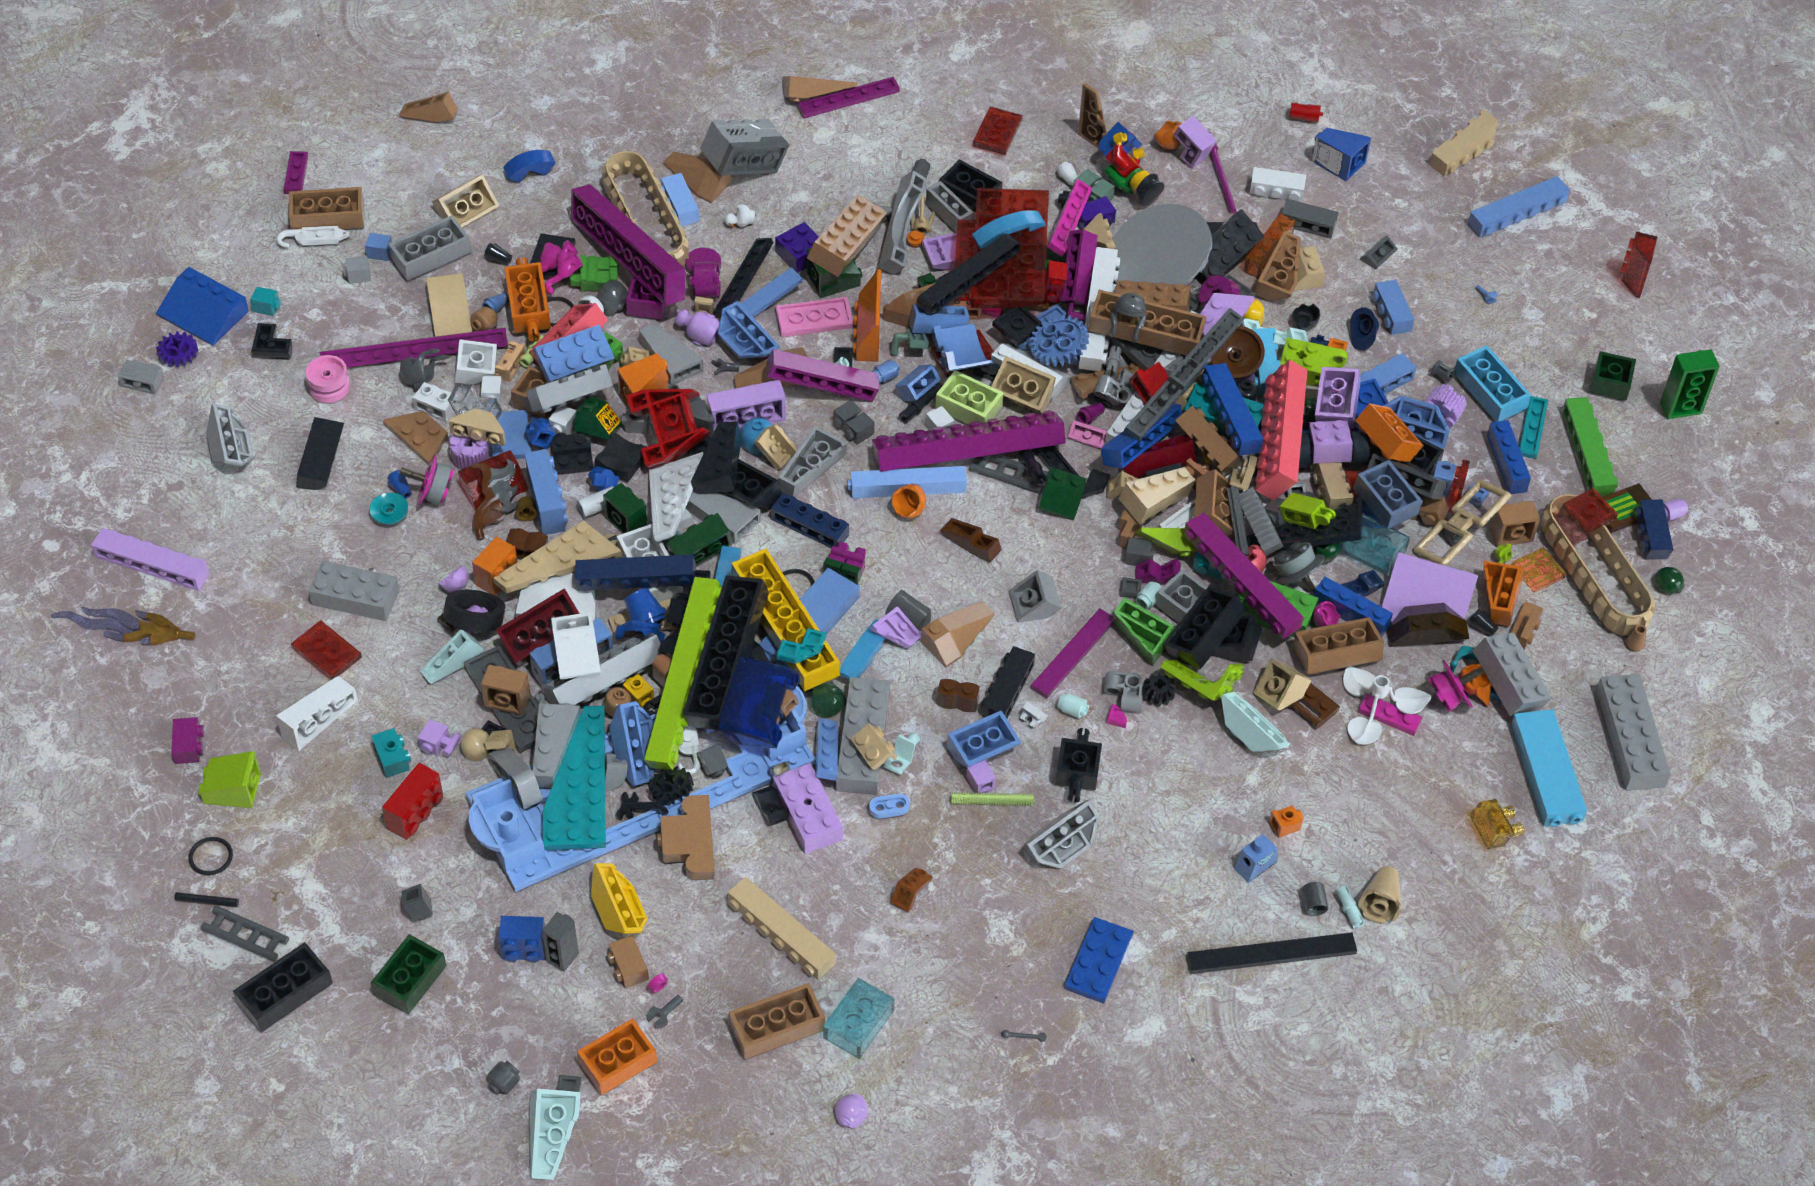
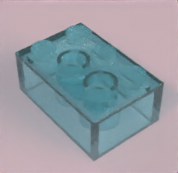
M1363 514L1362 540L1340 542V552L1389 577L1393 571L1398 552L1406 553L1410 537L1393 528L1386 529L1381 522Z
M858 978L824 1024L823 1038L860 1059L894 1012L895 998Z

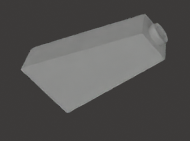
M656 323L639 329L640 343L645 350L649 351V355L658 353L662 359L666 360L668 365L666 372L670 385L677 384L704 372L702 357Z
M695 487L686 506L687 511L702 522L706 516L718 513L730 530L733 544L740 541L761 522L759 508L719 493L697 494Z

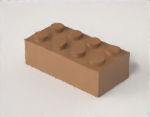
M349 187L289 191V221L291 229L320 226H338L340 229L364 228L362 188Z
M1118 280L1116 294L1135 293L1141 296L1144 301L1189 312L1191 301L1190 285L1148 283L1146 281L1133 282L1129 280Z
M1370 617L1295 632L1294 651L1307 675L1383 660L1384 641Z
M810 983L729 1011V1025L746 1060L825 1031V1016Z

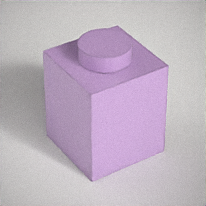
M986 760L967 768L966 778L974 792L983 794L996 789V776Z

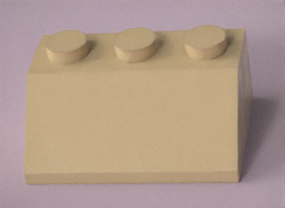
M483 174L471 178L432 201L442 219L453 215L462 228L499 207Z
M1005 356L991 387L1003 392V399L1036 413L1043 414L1042 412L1046 411L1051 401L1056 377Z

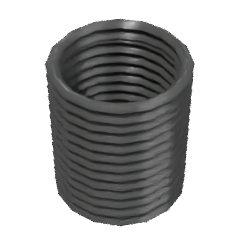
M1320 882L1305 884L1301 890L1307 914L1318 916L1326 913L1329 907L1324 885Z

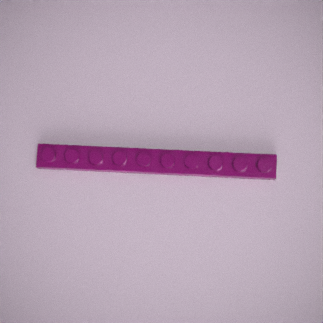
M504 327L321 351L320 356H337L344 361L346 367L399 361L410 356L418 358L421 352L430 349H439L440 352L424 357L457 353L459 340L497 344V348L508 346L506 328Z

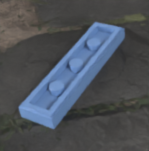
M791 267L743 301L741 305L752 317H755L801 284L803 280Z

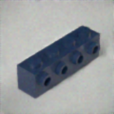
M782 493L771 508L772 521L829 548H832V546L836 547L840 541L845 542L849 536V524L846 521L838 519L826 511H821L811 504L804 503L794 496Z

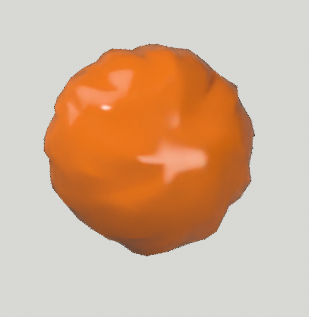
M1166 121L1161 129L1154 134V138L1163 149L1174 150L1181 145L1173 136L1178 126L1182 124L1181 122Z
M913 483L900 487L891 497L893 511L896 515H900L901 518H915L926 507L925 492L919 485Z

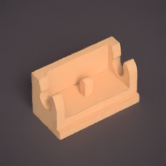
M513 341L508 342L507 345L510 347H507L498 365H495L494 376H501L502 380L511 382L521 366L519 359L526 353L525 344Z

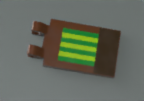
M1640 483L1593 500L1590 505L1607 529L1613 533L1636 524L1637 519L1634 518V508L1640 500L1652 499Z

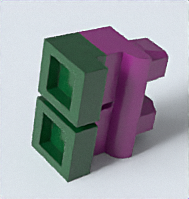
M840 541L836 547L832 546L829 557H826L823 562V573L829 568L858 585L865 569L866 550L858 547L854 552L849 551V545Z

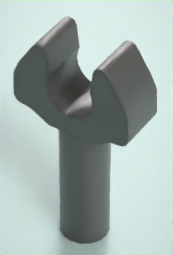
M680 995L675 996L661 1009L653 1006L648 1011L647 1021L650 1022L654 1017H660L655 1022V1029L665 1027L668 1024L667 1015L683 1002Z

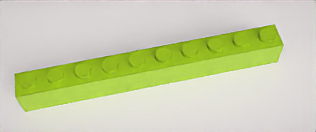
M694 578L644 759L650 768L673 771L674 765L678 762L679 747L684 741L683 732L688 725L683 717L684 708L722 589L717 579Z

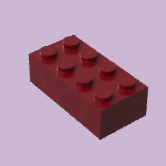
M564 588L497 628L496 631L513 660L520 667L530 661V652L550 643L554 639L551 618L580 614Z

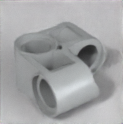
M1123 368L1116 380L1109 376L1101 375L1094 394L1114 405L1128 403L1135 390L1129 381L1134 373Z
M1107 672L1105 675L1104 692L1108 695L1122 697L1121 710L1142 712L1141 675L1134 672Z

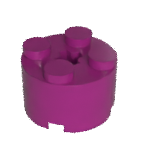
M717 261L692 262L691 270L694 276H690L691 287H695L693 288L694 299L696 296L704 298L720 297L719 263Z
M1216 275L1210 276L1202 284L1199 300L1205 307L1214 293L1241 294L1239 286L1235 281Z

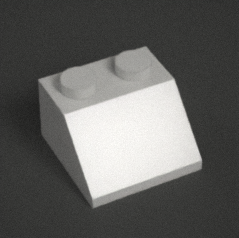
M459 340L455 383L474 385L481 382L483 376H494L497 344Z

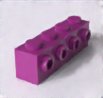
M1084 229L1070 231L1066 257L1067 280L1061 294V302L1069 305L1070 302H1074V307L1088 306L1098 235Z

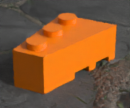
M1483 560V577L1489 616L1495 624L1510 626L1522 583V567Z

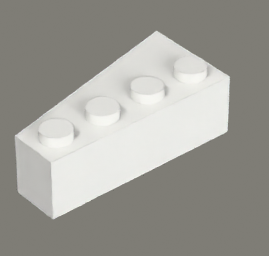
M337 676L276 715L282 738L300 751L358 700L355 688Z

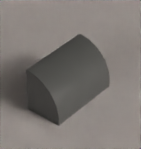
M902 589L893 597L886 611V614L898 607L919 632L931 622V609Z

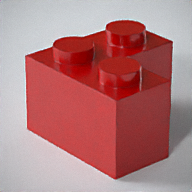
M1049 260L1045 272L1027 269L1023 284V297L1059 303L1067 280V263Z

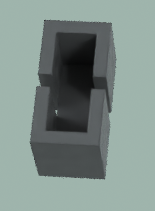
M849 400L833 410V423L838 429L840 428L845 432L849 440L858 445L874 435L875 422L865 412L861 413L862 409L852 400Z

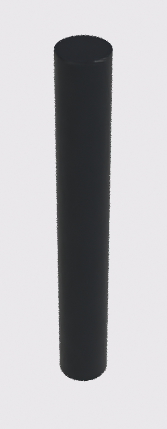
M176 892L174 897L175 901L238 907L239 899L180 892Z

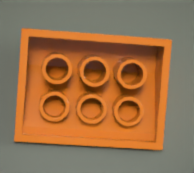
M877 269L860 291L859 301H855V312H858V315H854V326H857V329L854 328L853 339L857 340V342H853V353L856 354V361L878 362L880 269Z

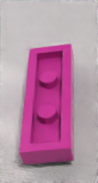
M1366 694L1358 713L1370 718L1375 697ZM1378 699L1373 719L1414 736L1421 723L1422 716L1403 713L1395 705Z

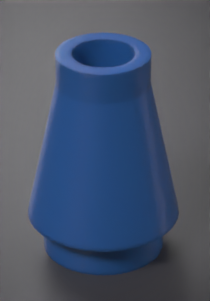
M400 470L393 471L387 477L388 484L405 499L409 498L412 492L406 477L399 474Z

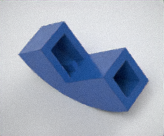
M531 150L515 156L503 168L508 179L520 183L529 170L547 175L555 165V160L548 150Z

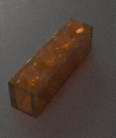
M1280 213L1263 234L1265 237L1246 256L1243 272L1259 279L1283 232L1286 231L1293 234L1296 220Z

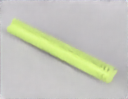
M952 792L951 802L952 804H956V802L957 804H961V802L962 804H966V802L967 804L969 802L974 804L975 802V805L976 803L979 805V802L980 805H984V802L985 805L987 803L989 805V802L990 805H992V802L993 805L994 803L997 805V802L998 805H1002L1003 802V805H1007V803L1008 805L1010 803L1011 805L1012 803L1013 805L1015 803L1020 805L1021 803L1024 806L1025 803L1026 806L1028 804L1030 806L1031 803L1032 806L1034 796L1027 793H1021V795L1016 793L1015 796V793H1011V795L1010 793H1006V795L1005 793H998V795L997 793H993V795L988 793L987 795V793L979 794V792H975L974 795V792H970L969 795V792H965V794L964 792H957V794Z

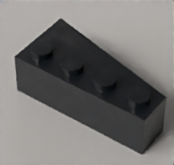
M737 421L718 423L692 477L697 494L735 491L742 440Z

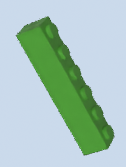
M1588 397L1568 398L1565 400L1562 411L1591 498L1612 494L1618 487V479L1614 477L1613 464L1609 462L1608 449L1604 447L1603 435L1599 432L1598 420L1593 414V405L1589 403Z

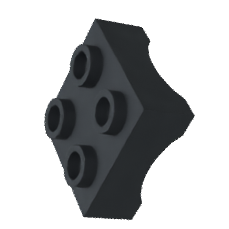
M613 433L606 447L595 457V467L600 466L609 469L615 476H619V479L629 482L644 462L641 449L647 446L629 442L619 434Z

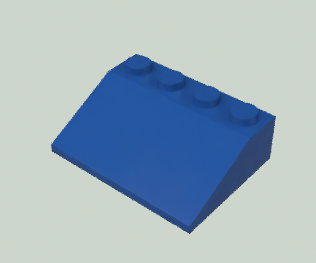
M188 267L176 278L158 308L156 315L214 346L249 310L245 296Z

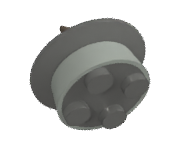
M1297 541L1290 545V549L1280 552L1273 557V566L1280 573L1276 583L1287 585L1302 579L1307 590H1312L1314 593L1315 586L1308 575L1324 562L1325 556L1323 554H1314L1309 542L1300 543V541Z

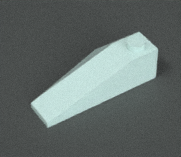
M536 1089L531 1092L529 1113L531 1179L554 1180L567 1141L570 1139L571 1131L579 1116L580 1092Z

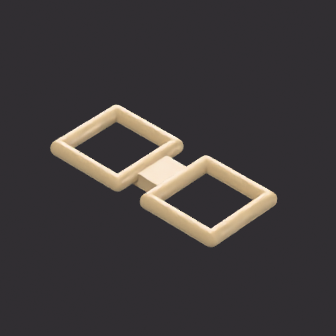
M1479 479L1452 507L1451 511L1455 515L1449 521L1440 520L1414 547V553L1431 562L1447 566L1473 538L1472 533L1466 530L1473 523L1484 526L1510 499L1511 494ZM1483 488L1500 496V498L1480 518L1462 508ZM1444 528L1462 538L1442 559L1424 550V548Z

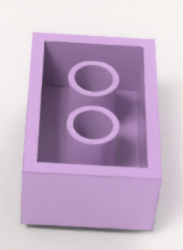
M1322 367L1315 411L1316 422L1347 420L1349 429H1354L1361 382L1359 369Z

